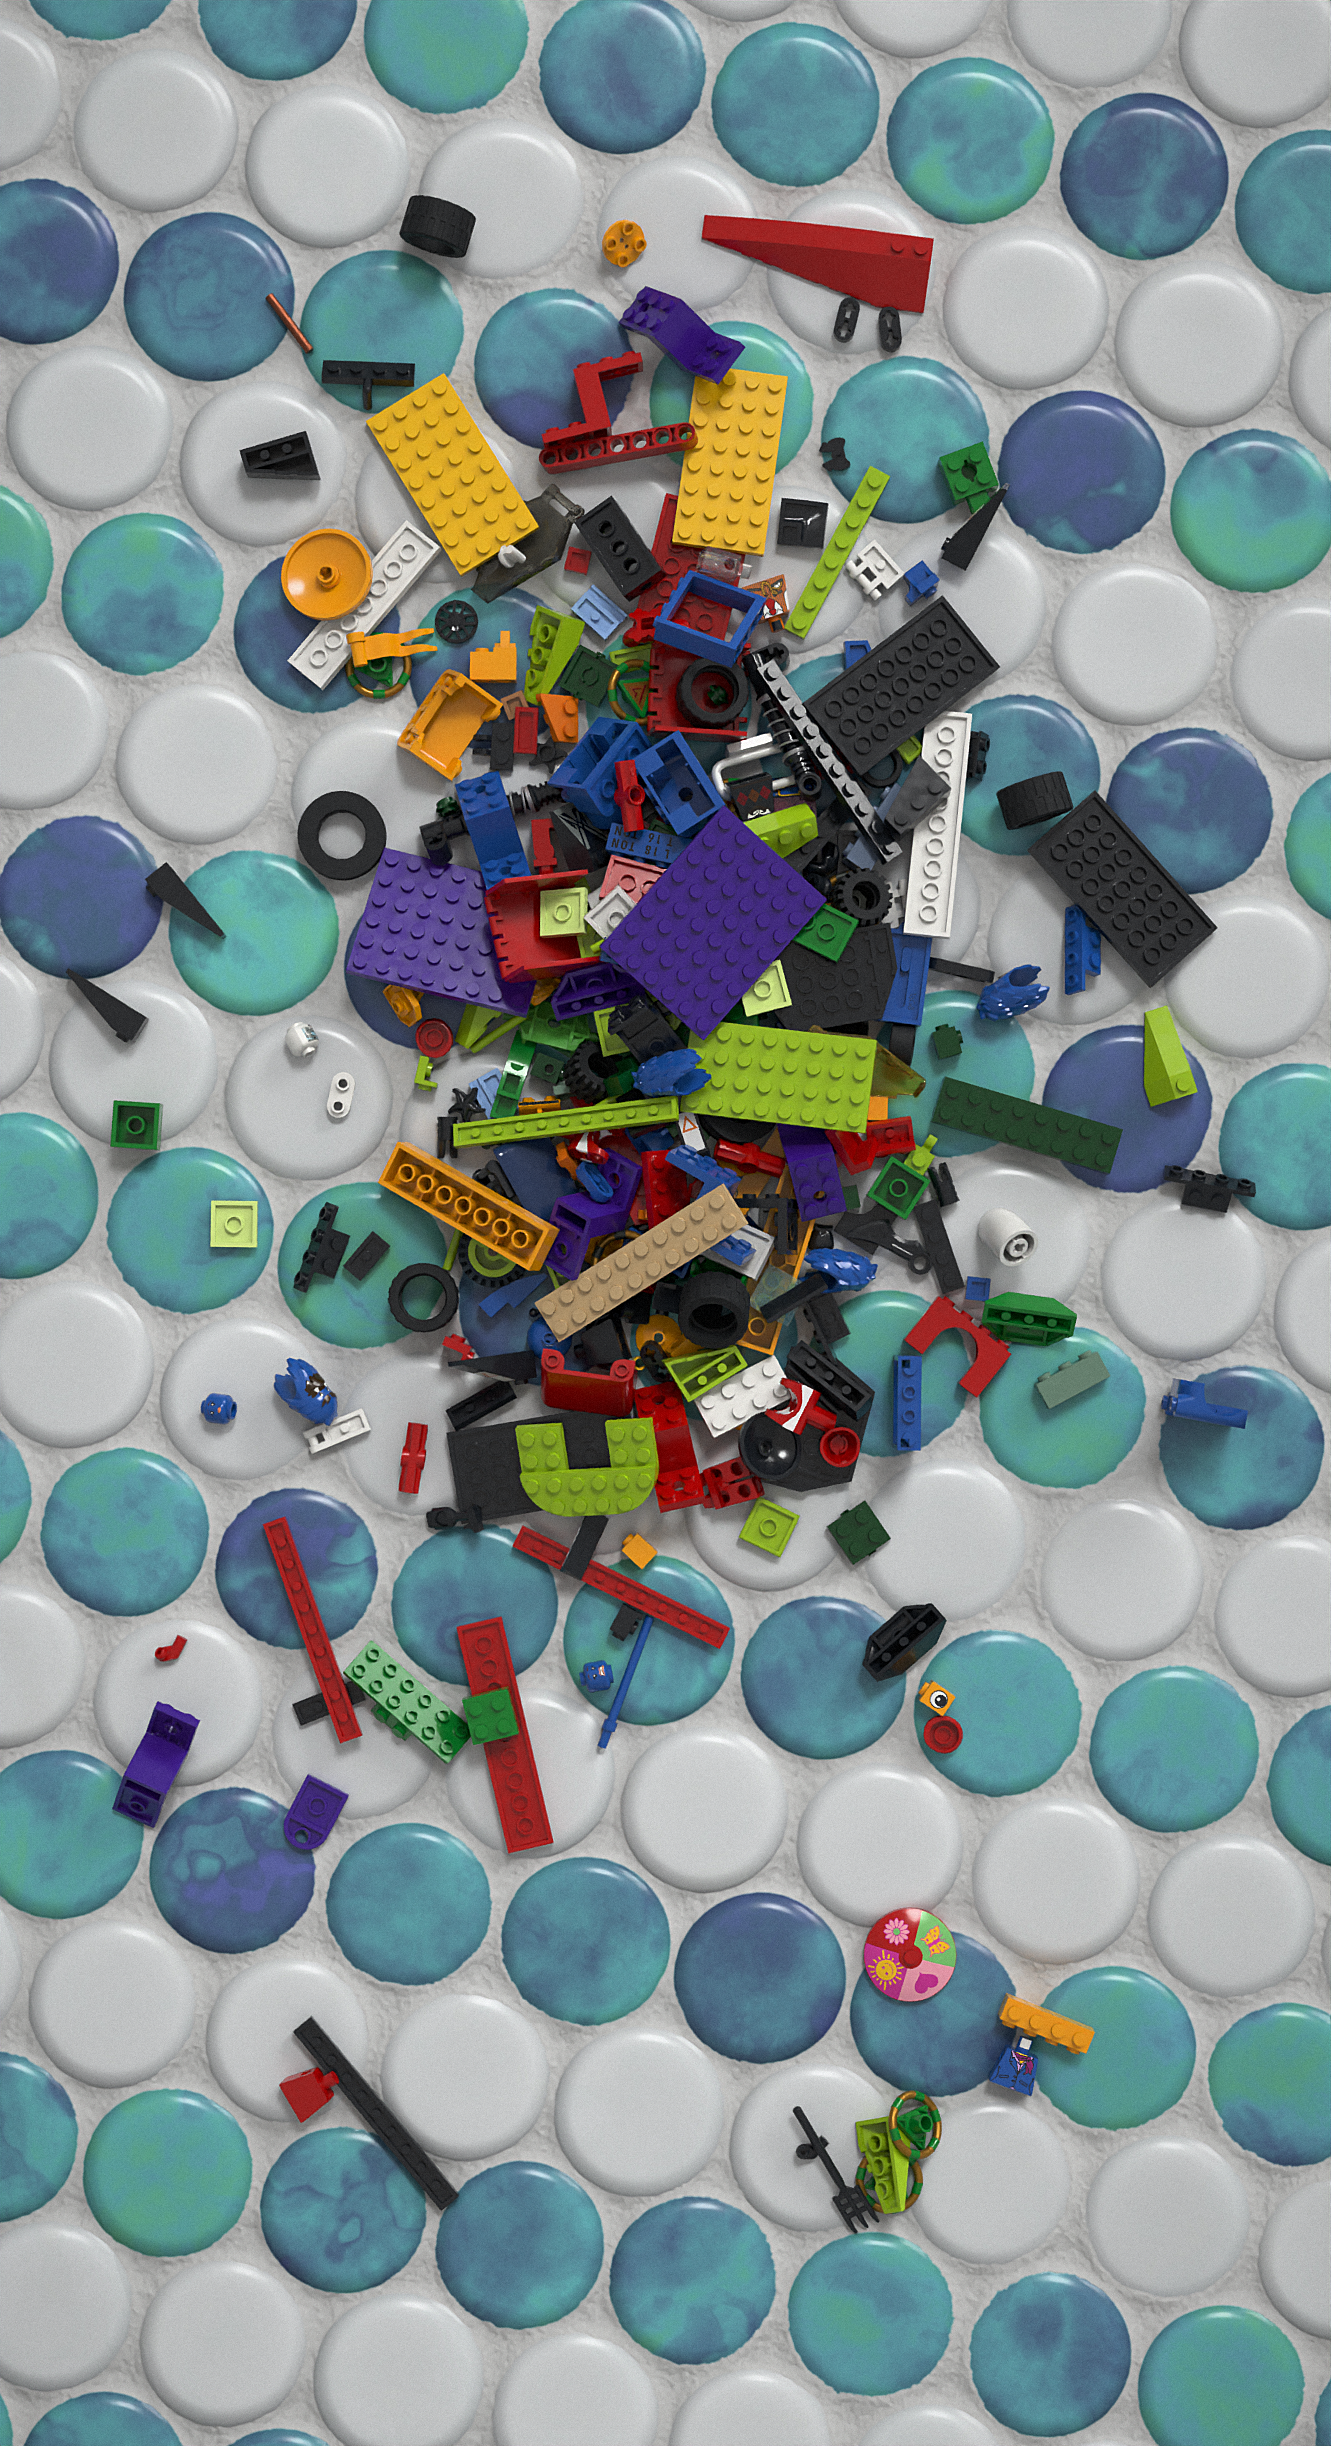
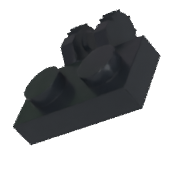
M493 722L492 735H473V740L477 742H491V750L476 748L473 749L472 754L490 756L491 770L513 771L515 724Z

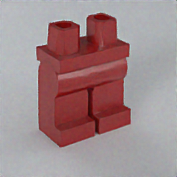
M552 819L531 820L534 854L536 857L533 860L535 870L539 869V875L554 873L553 868H558L557 858H555V851L550 839V831H555Z
M740 1456L708 1467L700 1473L702 1487L708 1486L710 1494L705 1495L706 1503H703L705 1509L715 1507L717 1510L765 1495L761 1480L756 1476L735 1482L737 1479L752 1475L742 1462Z

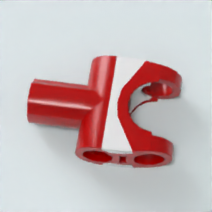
M625 1128L569 1134L559 1137L571 1140L567 1151L572 1156L591 1163L606 1164L609 1154L598 1147L599 1143L606 1137L622 1136Z
M781 1378L779 1383L784 1385L790 1392V1403L783 1410L772 1411L767 1408L764 1413L766 1416L799 1435L802 1434L806 1424L825 1433L834 1428L837 1418L836 1414L816 1405L822 1393L800 1382Z

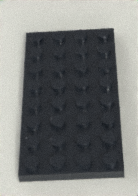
M942 595L803 702L802 705L856 775L861 777L987 679L1000 666Z
M1096 790L1027 850L1149 988L1153 987L1218 928Z
M571 1411L447 1432L459 1511H467L468 1508L477 1505L480 1509L482 1521L543 1511L542 1508L529 1498L520 1480L522 1470L515 1431L517 1425L562 1423L569 1470L611 1467L605 1422L607 1420L632 1419L631 1412L625 1417ZM463 1520L461 1523H469V1520Z

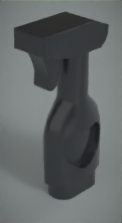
M473 1505L467 1511L456 1512L450 1507L432 1508L431 1511L426 1513L429 1528H435L436 1530L450 1529L458 1521L469 1520V1523L463 1527L464 1529H472L474 1533L484 1530L480 1509L477 1505Z

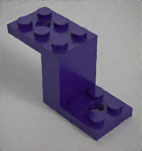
M647 286L638 292L635 301L624 311L623 317L618 322L623 328L648 337L682 371L715 384L720 383L745 349L741 342L715 333L682 299Z
M776 1123L783 1153L792 1179L801 1221L805 1222L847 1211L834 1151L830 1140L824 1132L825 1129ZM817 1191L825 1192L822 1198L813 1197Z
M609 1147L603 1149L609 1154L606 1164H598L597 1169L613 1190L611 1198L605 1203L597 1202L592 1199L588 1190L558 1197L549 1223L560 1229L543 1264L571 1281L577 1280L591 1238L624 1230L643 1169L640 1165ZM615 1173L619 1176V1184H616L614 1179ZM562 1243L566 1246V1254H563Z
M157 1701L146 1733L123 1775L112 1807L113 1810L152 1828L156 1826L165 1799L188 1756L200 1720L191 1714L174 1709L169 1704Z

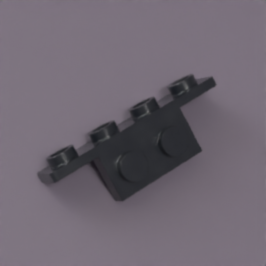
M1165 1165L1164 1180L1185 1184L1181 1204L1227 1213L1232 1193L1255 1197L1256 1194L1255 1183L1245 1178H1229L1224 1174L1214 1175L1202 1170L1193 1171L1183 1169L1178 1165Z
M326 1202L320 1210L318 1224L311 1233V1242L303 1254V1263L300 1271L295 1275L293 1288L306 1293L314 1272L333 1279L335 1278L350 1239V1235L331 1228L339 1206Z
M827 1293L813 1301L808 1300L803 1303L806 1308L803 1310V1313L808 1323L812 1322L815 1330L813 1334L818 1344L822 1343L825 1349L823 1352L824 1358L837 1367L839 1364L831 1343L850 1335L851 1332L833 1294Z

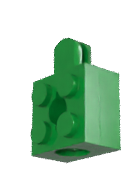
M983 441L939 457L938 466L953 506L967 501L970 512L973 515L990 499L988 493L997 490L999 485Z

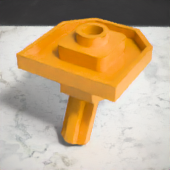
M391 984L382 991L402 1023L411 1027L422 1019L421 1008L418 1002L423 996V992Z

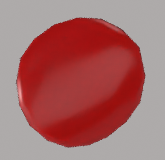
M432 1018L425 1020L419 1025L415 1033V1041L424 1055L438 1058L450 1051L453 1045V1034L446 1022L441 1019Z
M939 1715L934 1716L926 1723L923 1736L925 1743L930 1749L946 1754L953 1752L959 1747L963 1739V1731L961 1725L955 1719Z

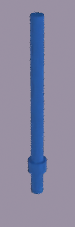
M648 1615L644 1618L608 1718L603 1722V1732L597 1745L601 1748L606 1749L612 1732L616 1730L618 1724L616 1720L654 1618Z

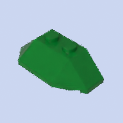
M1006 1292L985 1301L981 1323L987 1326L1000 1340L1048 1346L1066 1337L1073 1336L1077 1314L1054 1298Z

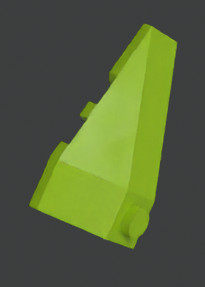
M537 605L530 627V635L533 636L532 648L528 649V657H531L530 669L526 671L524 695L528 702L537 706L542 705L541 701L537 702L536 694H549L579 644L585 625L584 621Z
M466 1004L455 1041L469 1049L486 1031L487 1023L494 1017L498 1018L502 1012Z
M1168 1006L1145 1012L1143 1085L1150 1107L1197 1093L1196 1084Z
M889 2116L855 2122L858 2146L861 2153L866 2155L869 2163L866 2167L868 2172L874 2176L876 2182L875 2191L884 2214L905 2210L909 2158L902 2154L892 2141L888 2124ZM899 2129L902 2141L910 2148L911 2141Z

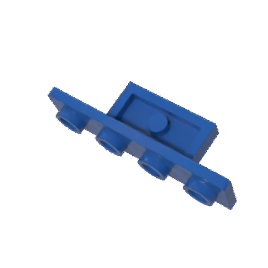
M1076 905L1065 908V994L1067 995L1085 991V974L1093 977L1101 975V933L1085 925V915Z

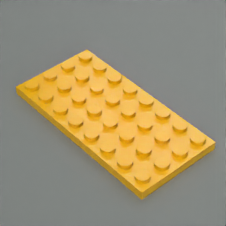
M731 368L719 384L695 376L689 423L694 427L698 435V443L694 448L685 450L672 544L764 556L788 376ZM687 432L686 439H689L692 433Z
M444 373L366 421L461 577L497 556L501 546H513L540 529Z

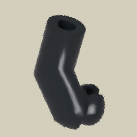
M822 2135L819 2137L826 2148L830 2143ZM811 2143L801 2144L796 2149V2155L800 2159H815L818 2156Z

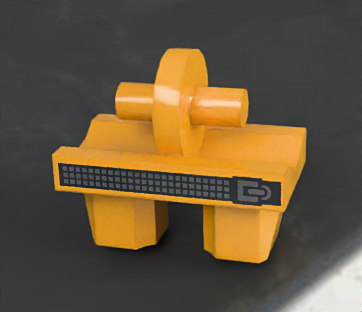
M546 1096L544 1101H535L532 1097L523 1098L522 1102H518L519 1116L561 1110L560 1099L557 1100L555 1096Z

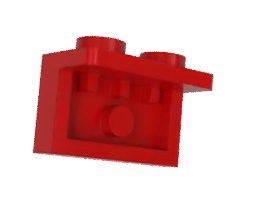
M911 1116L867 1122V1139L875 1137L879 1143L875 1155L876 1158H883L888 1156V1154L894 1153L908 1154L916 1150Z
M454 1333L451 1337L445 1336L442 1345L462 1353L461 1360L474 1358L473 1346L465 1343L466 1338Z

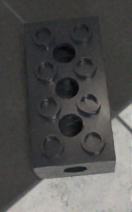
M612 495L574 522L613 582L629 602L667 576ZM612 527L608 534H604L607 528ZM624 545V549L617 553V549ZM637 564L633 571H629L631 565Z

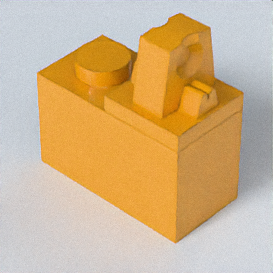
M500 631V643H495L493 652H489L488 648H476L475 652H470V680L472 682L517 683L516 643H510V631Z

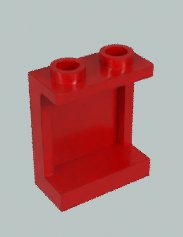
M825 1129V1134L851 1176L872 1167L879 1146L875 1137L862 1141L858 1133Z

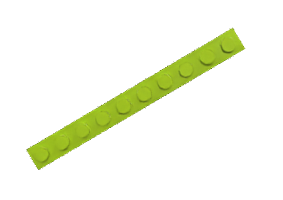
M676 1096L453 1124L454 1147L459 1149L679 1121L678 1098Z

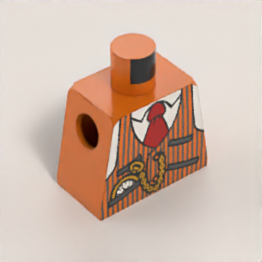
M784 574L742 587L746 591L767 598L763 616L758 624L768 622L772 633L784 630L781 617L789 614Z

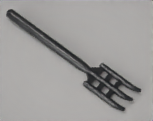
M795 2106L793 2108L795 2117L834 2183L840 2189L839 2195L833 2196L832 2200L848 2227L855 2234L858 2232L851 2221V2218L857 2216L861 2224L868 2228L869 2226L862 2215L865 2211H868L870 2216L879 2223L880 2220L860 2186L855 2185L852 2188L845 2185L842 2176L800 2106ZM857 2193L859 2197L853 2199L851 2195ZM846 2198L848 2202L842 2205L840 2201ZM862 2202L864 2206L858 2208L856 2204ZM851 2207L853 2211L847 2213L846 2209Z

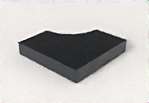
M879 1204L864 1214H852L845 1211L834 1231L873 1255L879 1245L864 1240L848 1238L846 1233L876 1220L889 1219L890 1225H892L897 1215Z

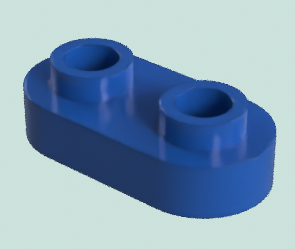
M587 1161L581 1162L576 1168L578 1180L584 1184L593 1200L602 1203L607 1202L613 1195L611 1186L595 1165Z

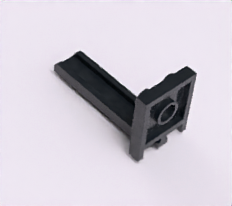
M742 1194V1198H734L733 1195L732 1198L739 1208H778V1212L774 1216L775 1226H778V1236L774 1238L775 1250L780 1255H798V1205L796 1199L779 1198V1194H765V1198H756V1194ZM690 1198V1204L695 1202L697 1198Z

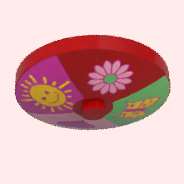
M912 1907L893 1910L877 1920L866 1937L863 1952L865 1967L873 1984L887 1996L906 2002L927 1999L943 1989L954 1972L957 1956L953 1936L945 1923L929 1911Z

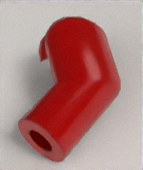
M177 1635L171 1646L157 1648L155 1657L161 1662L177 1659L187 1639Z

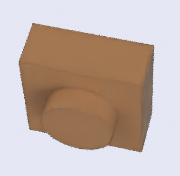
M523 690L500 699L509 720L515 718L516 706L529 707Z

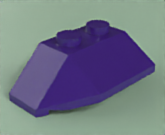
M601 962L566 971L551 999V1005L555 1017L559 1021L625 1004L638 994L641 996L646 992L644 987L622 967L609 962Z

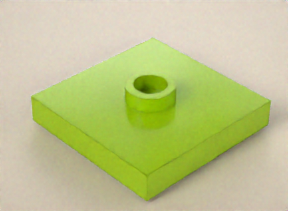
M759 1497L756 1499L738 1538L777 1557H781L800 1515Z

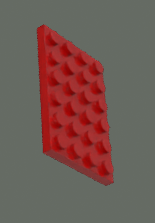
M669 493L665 495L651 551L667 576L640 594L637 608L642 609V611L650 612L652 609H657L659 605L663 606L665 602L669 603L671 592L677 590L680 578H684L689 570L738 587L743 568L741 565L744 564L746 554L732 553L740 556L735 560L729 556L725 557L727 555L720 554L725 551H710L711 549L707 550L672 544L678 503L677 495ZM688 592L672 619H684L689 623L690 629L724 641L732 608Z

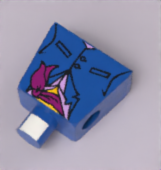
M1020 2036L1016 2047L1006 2044L988 2075L989 2081L1032 2096L1038 2064L1037 2055L1030 2053L1033 2040Z

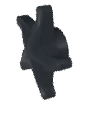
M551 736L546 743H538L537 755L534 760L529 762V765L537 766L544 763L549 768V773L554 774L555 760L560 757L567 758L568 754L560 749H556L555 742Z
M477 1087L472 1088V1091L467 1095L458 1088L452 1089V1092L456 1095L457 1103L448 1110L449 1114L454 1112L461 1113L463 1122L466 1123L470 1122L473 1113H483L486 1111L485 1108H481L478 1104Z

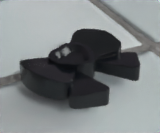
M839 437L831 439L828 443L823 442L819 449L820 453L832 452L831 456L833 459L822 464L823 468L829 472L833 469L835 471H844L851 465L845 456L844 446L846 442L844 438Z

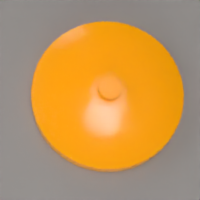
M330 528L316 530L301 537L288 551L281 571L282 587L289 602L303 615L322 621L342 618L357 609L368 595L373 579L372 562L365 547L351 534Z

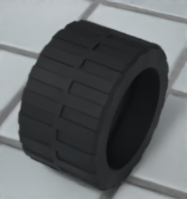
M414 195L409 199L399 235L405 242L429 253L450 258H462L466 255L476 217L467 209L449 201L432 196Z
M698 658L692 665L688 666L677 684L675 697L679 712L694 727L722 729L731 724L746 706L749 696L748 679H746L743 669L741 670L736 662L730 668L706 658ZM703 673H716L729 682L733 690V701L728 709L721 713H709L702 710L695 703L691 694V687L693 681Z
M1061 771L1050 772L1020 781L1000 789L996 793L1008 830L1037 824L1065 814L1074 808L1063 772Z
M417 1263L407 1266V1268L401 1270L394 1277L388 1291V1303L395 1320L406 1329L414 1332H432L444 1327L452 1320L458 1309L459 1290L454 1278L440 1266L430 1263ZM415 1277H432L444 1288L446 1296L445 1305L441 1312L431 1319L421 1320L414 1318L403 1306V1290L406 1284Z
M718 1271L700 1273L690 1278L684 1284L680 1295L678 1314L680 1331L692 1343L704 1348L717 1349L734 1345L744 1337V1333L748 1329L750 1294L747 1291V1287L738 1278L733 1277V1275ZM705 1304H718L727 1307L732 1312L724 1316H709L696 1308Z

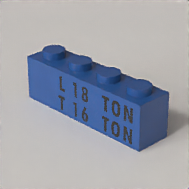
M612 823L605 850L610 855V858L611 855H615L636 862L655 864L657 867L667 869L692 839L645 829L624 832L622 824Z

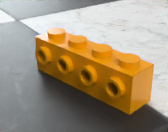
M1008 1993L1005 1994L998 2011V2016L1002 2020L1001 2023L1010 2028H1015L1016 2025L1023 2028L1025 2034L1036 2037L1037 2034L1046 2037V2042L1058 2046V2043L1067 2046L1066 2050L1078 2055L1080 2052L1087 2053L1095 2033L1093 2028Z

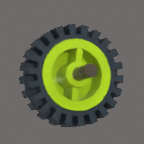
M465 1233L460 1238L458 1248L459 1263L466 1275L479 1285L492 1288L503 1287L516 1281L526 1270Z

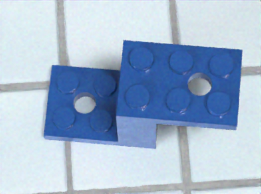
M499 771L488 772L480 777L466 779L455 784L486 889H490L506 878L531 876Z
M680 1145L668 1152L665 1158L666 1161L704 1182L696 1200L723 1183L733 1197L742 1180L736 1176L737 1173L729 1168L723 1169L716 1165L717 1162L714 1159L697 1154V1150L692 1146ZM731 1235L709 1248L739 1266L751 1260L757 1251L751 1247L752 1245L748 1241L738 1240Z

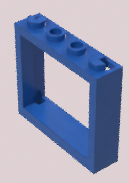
M689 570L684 578H680L677 590L671 592L669 603H664L661 616H656L653 623L654 628H656L654 640L732 668L761 620L767 598ZM688 592L747 613L730 642L670 621Z
M893 1355L892 1447L896 1450L921 1451L922 1356ZM902 1361H905V1367H902Z

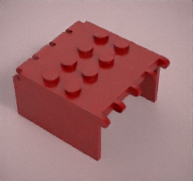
M655 640L651 644L650 666H656L658 670H649V689H655L657 693H648V712H654L656 716H647V736L665 739L679 730L685 740L736 743L746 740L747 732L739 731V723H747L746 717L738 716L731 724L722 729H701L696 726L694 727L683 718L682 713L679 712L677 707L676 687L688 666L692 665L698 658L701 659L703 657ZM746 643L735 661L740 668L742 656L745 657L750 654V651L747 650L751 648V643ZM703 673L693 681L691 694L695 703L702 710L709 713H721L730 707L733 701V690L724 677L716 673ZM721 685L728 693L727 698L729 702L717 706L707 694L711 690L709 686Z
M587 869L506 878L485 891L487 897H484L487 914L495 915L488 918L492 937L499 936L500 938L493 940L497 959L505 960L498 963L501 978L505 979V982L516 983L563 977L566 971L604 962L599 960L600 956L581 958L577 936L542 938L540 936L541 891L574 888L575 882L588 874Z

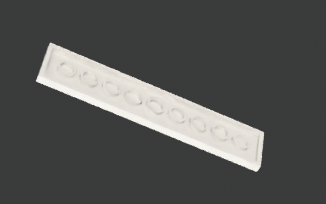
M944 711L924 727L921 757L951 787V792L946 800L914 828L903 935L950 939L972 714Z

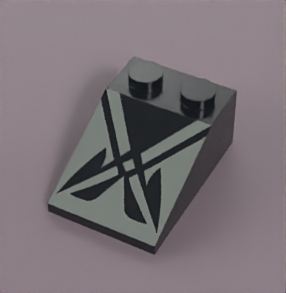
M568 803L549 812L569 871L587 869L588 873H592L609 864L610 855L605 850L608 838L592 825L585 813L580 812L574 803Z

